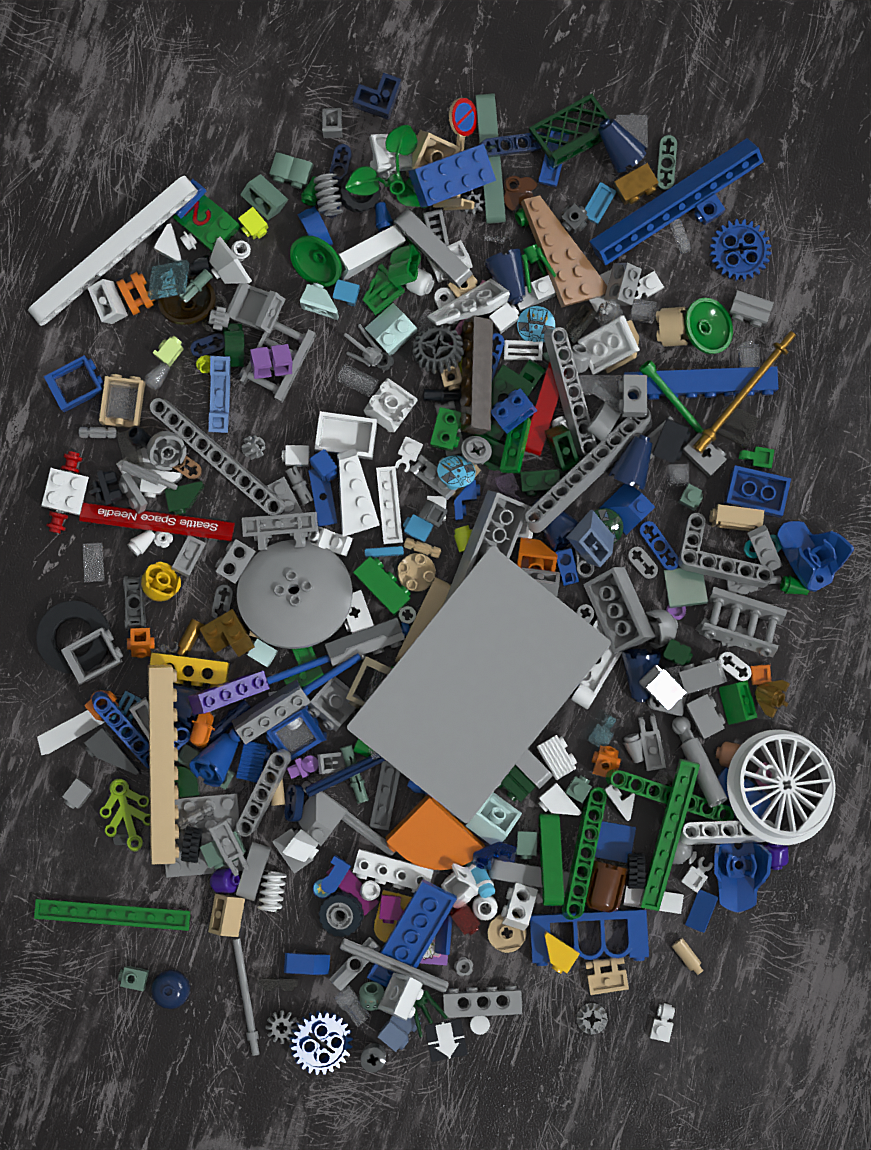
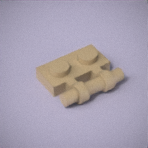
M610 957L600 960L597 958L585 962L586 969L594 968L595 973L587 975L590 995L629 989L626 969L618 970L617 966L618 964H625L624 957ZM611 966L612 971L601 973L600 967Z

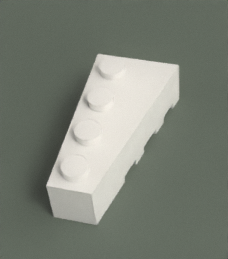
M356 448L337 454L341 531L343 537L379 526L380 524Z

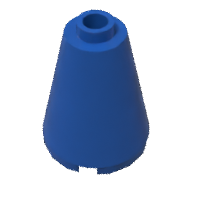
M223 733L191 760L189 764L191 772L197 778L201 776L204 779L203 783L212 787H219L226 778L238 747V742L232 741L229 733Z

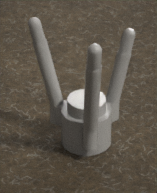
M358 324V328L372 348H365L345 333L344 336L363 351L362 356L364 358L351 352L346 354L365 363L368 367L371 365L376 366L382 359V350L377 347L362 325Z

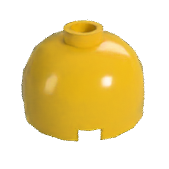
M156 562V564L148 566L141 578V587L148 598L154 601H167L179 591L181 579L171 569L172 566L163 562Z

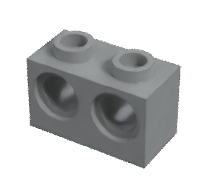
M613 263L604 300L618 306L632 305L642 269L629 263Z
M236 539L228 544L225 550L227 551L224 559L221 557L215 567L218 574L237 585L244 569L257 552ZM237 548L245 550L243 557H235V550ZM226 565H234L235 570L232 574L225 573Z

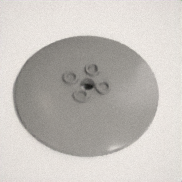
M286 540L268 546V550H261L249 561L238 582L237 603L244 623L254 635L273 646L299 649L310 647L326 640L341 627L351 608L352 583L344 563L330 549L314 546L310 543L311 541L305 540L306 547L295 548L296 540ZM295 586L299 588V592L297 594L289 593V589L291 587Z

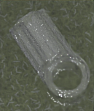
M350 985L334 996L337 1004L343 1011L347 1012L356 1026L361 1025L370 1017L368 1011L360 1005L359 997Z

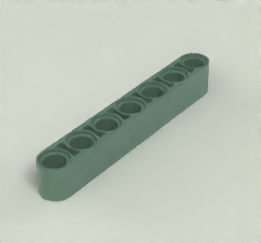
M494 93L475 95L479 144L485 139L498 137ZM495 145L493 147L485 146V149L488 151L495 148ZM500 156L489 158L496 181L483 185L486 224L506 222Z

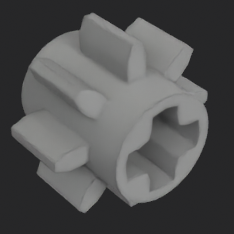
M471 191V195H464V199L474 200L476 203L474 209L465 210V214L471 212L475 216L477 211L482 213L483 209L480 205H484L485 201H480L481 194L474 195V192Z
M217 306V310L211 309L209 324H213V329L222 331V327H228L230 313H226V308Z
M256 435L243 439L245 444L242 445V452L246 457H250L252 460L264 455L262 452L265 449L263 439Z

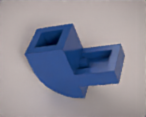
M315 206L297 214L308 236L318 237L329 245L333 244Z

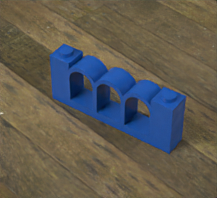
M646 909L617 910L612 913L588 911L583 912L581 917L574 920L566 919L562 913L531 915L532 963H536V966H547L548 962H550L544 933L545 931L550 933V923L572 922L573 949L580 953L579 956L584 959H597L603 952L612 958H622L628 954V957L633 958V961H644V957H649ZM570 912V914L573 915V916H575L576 913H577V912ZM626 919L627 945L621 952L614 953L607 949L604 920ZM599 920L600 947L595 953L585 954L580 951L578 946L577 921Z

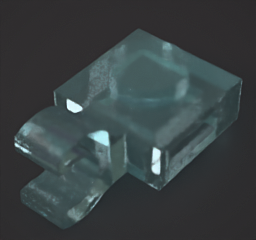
M609 715L603 726L596 725L587 740L599 748L600 745L607 746L614 735L610 732V729L616 722V719Z

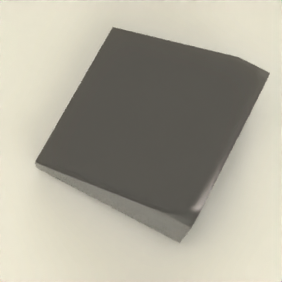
M427 500L419 517L440 527L448 510Z
M120 821L116 828L117 833L113 836V841L115 845H127L129 836L124 821Z

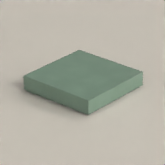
M681 568L664 570L669 609L708 603L703 574L686 571Z

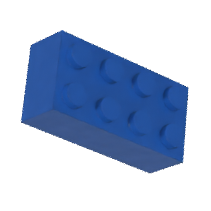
M484 144L468 148L408 171L421 208L496 181Z

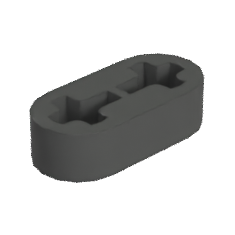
M221 585L215 592L212 615L215 619L218 618V614L215 611L220 609L221 604H224V611L228 612L231 609L233 590L230 586ZM227 588V592L230 595L226 596L225 601L222 602V595L219 592Z

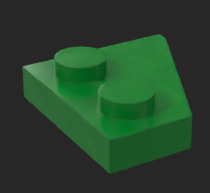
M382 263L379 265L378 272L375 278L372 279L370 288L363 298L364 303L375 316L405 292L401 285L396 287L389 281L387 276L388 270Z

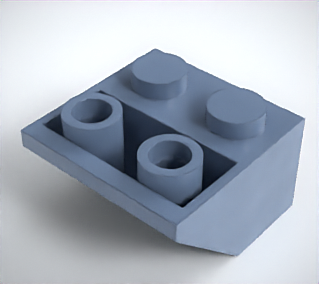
M590 510L566 537L588 564L601 567L613 553L614 535L593 510Z

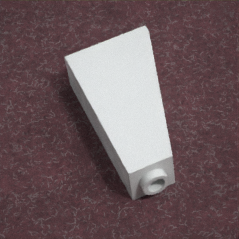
M393 225L339 254L338 257L342 266L339 280L346 281L389 255L394 249L402 247L406 241L405 235L396 225Z

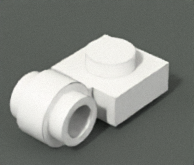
M663 1003V1005L659 1004L657 1016H660L661 1019H653L650 1033L651 1039L669 1043L673 1022H668L667 1020L673 1019L675 1008L672 1005Z

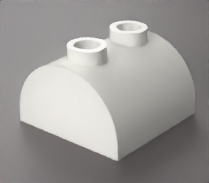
M393 973L378 1009L407 1021V1018H412L415 1013V1008L413 1007L415 1001L420 1000L423 995V990L421 989L423 984L409 976Z

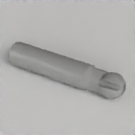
M684 716L676 717L673 720L672 729L679 735L683 743L681 748L687 760L700 764L696 779L709 806L714 807L725 802L727 796L699 739L694 738L690 730V721Z

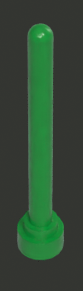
M651 360L645 362L639 368L640 372L650 377L696 433L702 434L703 428L656 373V365Z

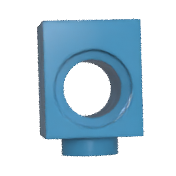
M413 514L411 518L407 517L403 524L405 528L404 533L425 543L433 528V524Z

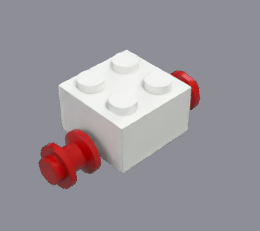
M68 451V454L63 455L66 463L60 469L65 471L50 468L41 507L56 510V512H49L52 520L51 523H47L46 527L50 528V532L60 534L61 530L65 531V527L62 524L63 520L68 519V516L64 515L63 512L80 515L89 477L74 474L79 473L80 470L76 468L77 463L83 459L79 457V453Z

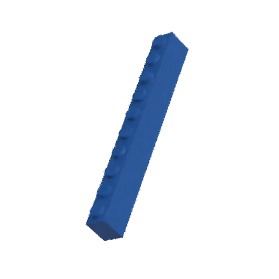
M746 138L590 240L589 242L595 255L607 265L763 163L759 148Z

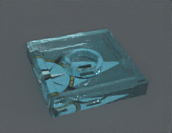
M187 260L152 267L148 292L150 300L186 293L190 265Z

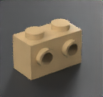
M215 894L208 932L220 936L238 937L245 898Z

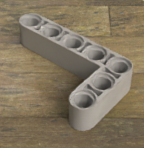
M700 513L690 515L685 525L678 559L681 569L760 588L766 587L771 582L773 571L767 566L700 551L705 518ZM691 521H697L700 524V526H693L691 524ZM687 539H694L696 541V544H689ZM684 557H690L693 562L687 563L684 560ZM702 561H709L711 567H705ZM721 565H727L730 571L725 572ZM740 570H747L749 576L742 575ZM759 574H765L767 576V580H762L759 577Z

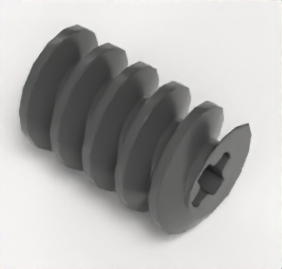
M368 1044L361 1054L362 1067L368 1072H377L385 1064L386 1052L380 1044ZM371 1054H373L374 1057H377L375 1061H373V1059L370 1058Z

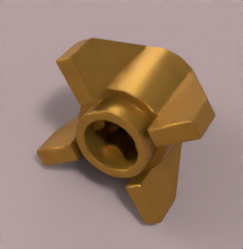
M778 680L763 683L756 688V700L765 715L773 718L777 711L774 707L788 706V703L784 701L785 694L782 691L786 692L790 683Z

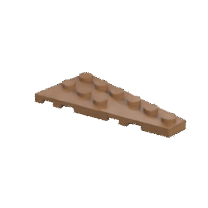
M541 196L521 201L537 246L541 248L543 255L556 273V277H553L547 269L561 307L605 296L607 290L606 283Z

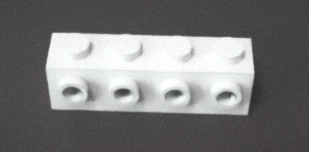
M359 849L353 869L356 877L362 879L372 877L375 878L374 882L384 885L387 881L394 883L393 887L402 890L405 887L412 888L413 893H415L422 879L431 882L434 871L433 869L423 868L410 862Z

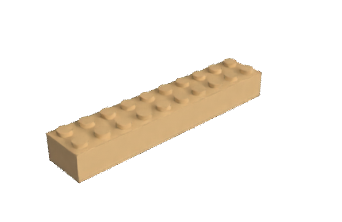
M148 665L150 859L152 864H175V858H179V846L175 844V839H179L178 824H175V819H179L178 805H175V800H178L177 785L174 786V780H178V768L174 766V761H178V749L174 747V741L178 740L177 728L174 727V722L177 721V710L173 708V702H177V690L173 689V682H177V671L173 669L172 665Z

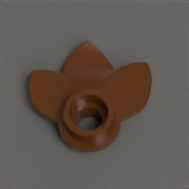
M507 177L504 181V189L506 191L504 202L511 211H514L518 204L522 206L521 201L533 197L531 191L537 187V183L530 177ZM510 183H515L517 187L512 189L509 185Z

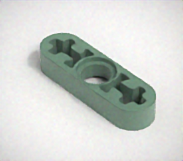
M671 135L664 136L659 144L657 180L659 183L657 187L661 191H667L674 184L677 140ZM669 140L673 146L670 147L669 154L662 155V153H666V145L663 144ZM668 158L671 160L672 166L664 168L661 161ZM664 173H668L667 181L670 183L667 186H663V183L660 182L664 178Z

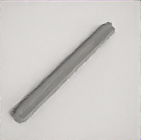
M304 781L301 785L305 793V788L311 785L308 781ZM346 812L341 820L389 856L395 853L387 847V842L383 837L350 812Z
M343 939L341 942V950L398 974L409 976L438 991L446 992L448 988V982L348 939Z

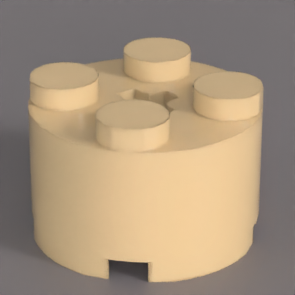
M686 307L662 308L656 312V321L659 323L660 329L657 330V341L661 342L664 347L688 345V342L685 341V339L689 338L684 323Z

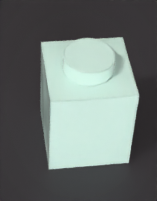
M259 639L256 641L252 640L255 648L251 649L247 655L264 666L269 667L278 651Z

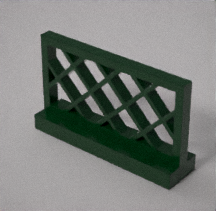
M591 93L529 127V132L549 158L551 167L555 168L602 142L598 131L600 126L593 123L594 117H601L604 120L609 118V116ZM590 101L594 106V111L583 109V104ZM568 112H579L578 119L567 117ZM581 113L592 115L591 122L580 120ZM556 119L564 121L563 127L551 126L552 121ZM566 122L577 124L576 130L564 129ZM579 125L590 127L589 132H578ZM539 128L548 129L547 137L539 135L536 130ZM550 130L561 132L560 140L550 138ZM563 133L574 135V140L571 142L563 141ZM547 143L559 144L558 149L551 152L547 147Z

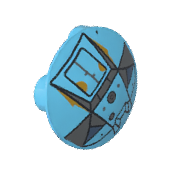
M529 307L519 316L517 322L518 332L525 341L545 342L544 334L546 330L555 328L554 317L544 307Z
M448 456L440 461L437 468L439 478L451 490L465 487L475 479L476 471L474 465L471 462H467V459L461 456Z

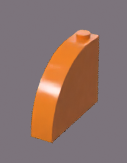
M429 794L386 836V845L391 851H397L406 860L417 866L433 870L453 869L451 866L453 863L463 866L476 859L485 851V844Z

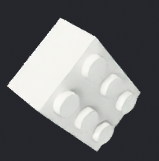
M320 411L315 452L326 449L328 454L337 455L356 448L358 458L372 460L377 419Z

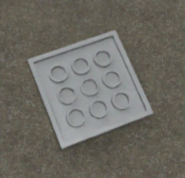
M238 793L179 798L175 800V805H178L179 819L187 818L188 814L198 809L202 810V807L208 804L212 806L214 810L213 815L205 816L204 820L192 826L188 825L189 827L203 829L201 846L214 841L209 828L226 819L232 831H236V825L240 818ZM179 828V839H175V844L179 846V858H175V864H165L166 878L213 874L216 870L214 866L208 867L201 849L197 863L181 861L182 843L186 829L181 830ZM240 859L233 862L238 871L244 870ZM225 862L226 865L223 866V867H220V868H218V869L230 868V867H229L228 863Z

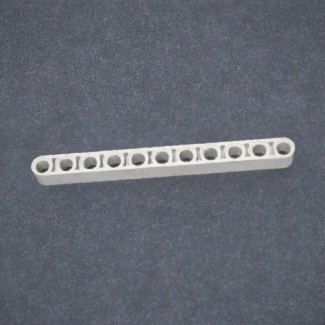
M186 176L177 179L33 303L28 309L29 313L40 326L48 323L154 232L156 228L197 194L198 190Z

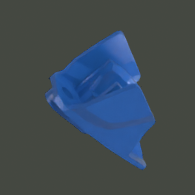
M800 521L784 523L776 535L795 574L806 589L813 592L832 583L835 573L854 551V547L840 534L833 531L811 534L805 523Z
M756 842L741 843V847L736 849L734 843L716 844L714 874L718 879L720 904L726 909L733 912H742L756 905L758 888L769 877L772 854L763 845ZM737 861H740L741 866L739 868L735 867V863Z

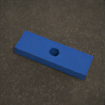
M315 469L309 470L318 526L338 524L331 483L327 480L323 482ZM326 494L327 498L325 500H321L320 495Z

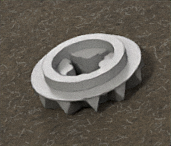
M479 436L467 438L461 447L462 457H465L467 462H472L474 465L480 463L483 465L489 460L492 453L488 441ZM473 448L480 450L479 455L476 452L472 453Z
M588 1003L582 1006L576 1018L579 1028L590 1035L599 1034L605 1029L608 1021L604 1008L595 1003ZM592 1011H594L595 1018L600 1020L594 1021L591 1027L590 1021L584 1018L590 1017Z

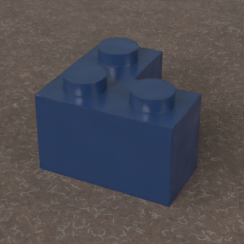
M383 73L377 90L359 84L353 99V108L389 120L402 85L401 79Z

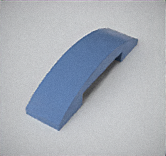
M211 356L209 432L228 433L230 356Z

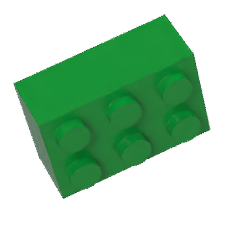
M369 557L353 573L395 616L411 600L409 597L410 592L403 585L399 587L395 583L397 578L390 571L386 573L382 569L384 565L376 557L374 559Z

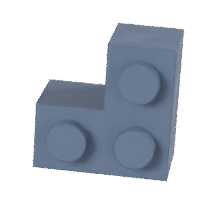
M392 1015L378 1032V1038L395 1052L398 1049L402 1050L409 1042L408 1034L410 1031L415 1032L417 1030L414 1015L412 1018H407V1021Z

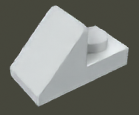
M610 785L604 789L606 794L624 819L629 821L631 819L635 794L631 793L621 800L622 794L618 788H613Z

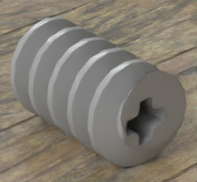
M323 174L314 179V183L318 184L315 186V191L318 192L316 198L320 199L317 202L318 206H320L318 211L325 216L343 213V210L337 209L338 206L342 205L341 202H336L340 195L334 194L339 188L333 187L334 184L338 183V180H333L332 177L337 174Z

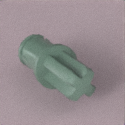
M203 269L194 280H190V284L179 294L181 300L187 303L198 291H202L201 288L213 276L206 269Z

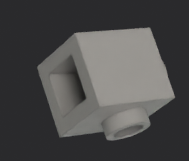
M76 778L62 797L66 799L65 804L72 809L75 807L81 808L94 789L80 778Z

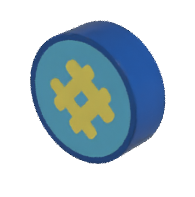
M324 878L318 879L313 885V892L319 898H326L331 894L324 892L321 888V882Z

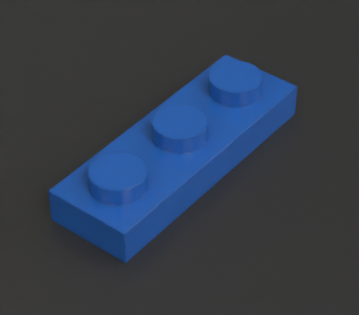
M551 130L550 138L560 140L561 132ZM563 133L562 140L568 142L569 134ZM548 142L547 147L552 152L558 149L559 144ZM545 154L538 183L557 187L562 164L552 168L549 164V158Z

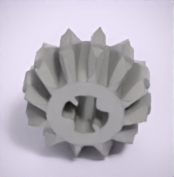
M281 1010L280 1017L274 1012L273 1017L275 1020L270 1017L267 1019L269 1023L273 1024L266 1025V1029L272 1030L267 1034L268 1037L275 1035L273 1042H276L279 1037L280 1043L284 1044L285 1037L288 1042H291L290 1035L296 1036L292 1029H298L299 1027L297 1024H292L297 1021L296 1017L291 1020L289 1019L292 1014L291 1012L284 1016V1010ZM280 1022H283L284 1026H287V1029L285 1028L284 1032L281 1031V1028H277V1025L279 1026Z

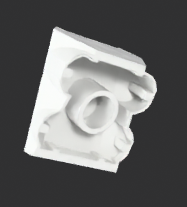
M387 378L376 394L371 397L364 412L367 417L377 419V423L386 428L388 432H395L418 400Z

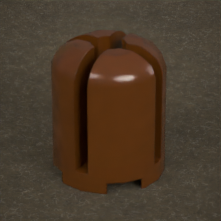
M594 861L585 905L589 908L608 913L617 911L621 904L628 869Z

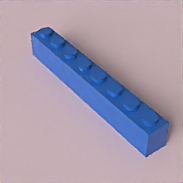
M777 366L770 367L747 396H754V393L761 392L764 396L773 395V392L778 390ZM760 367L656 371V373L677 398L681 395H686V398H697V395L713 398L716 397V394H724V397H734L735 393H739ZM624 372L623 376L643 374L641 372ZM647 377L648 400H657L659 396H666L650 377ZM628 393L630 399L635 400L638 398L635 393Z

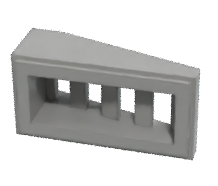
M442 209L422 213L425 225L433 233L442 231V235H437V237L444 239L443 243L449 246ZM430 217H439L438 220L429 221ZM440 223L441 227L433 229L430 228V225Z

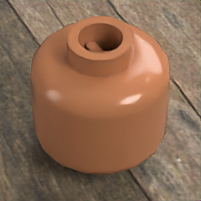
M724 742L721 747H717L716 758L719 759V764L729 767L734 754L741 745Z

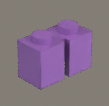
M288 344L271 346V349L267 347L250 349V363L254 379L271 377L270 368L272 365L275 376L292 374L293 362Z

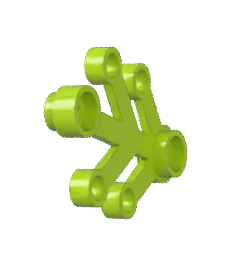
M115 779L110 784L111 796L105 806L100 809V816L104 819L109 818L112 814L111 809L117 799L119 800L120 807L110 825L106 826L105 834L108 837L115 836L117 833L116 828L122 818H124L129 836L127 847L131 851H138L142 848L143 841L140 836L136 835L131 815L143 821L145 826H150V823L145 822V818L150 817V814H145L129 805L126 797L136 801L140 808H146L149 805V799L147 796H141L130 790L125 780ZM122 786L123 790L121 792H117L116 787ZM141 799H146L147 803L145 805H141L139 801ZM104 809L109 810V814L106 816L102 814ZM113 828L115 831L114 833L109 834L107 832V829ZM137 841L139 844L137 847H133L131 842Z

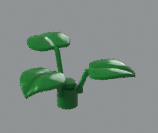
M402 125L396 127L388 134L385 141L387 151L395 153L396 174L390 175L388 180L385 181L381 177H377V173L373 168L362 166L351 174L345 185L346 190L357 195H371L379 190L378 181H380L385 187H389L391 193L397 196L401 204L420 207L411 178H408L405 183L400 176L399 153L401 155H409L415 151L418 144L417 136L411 126Z

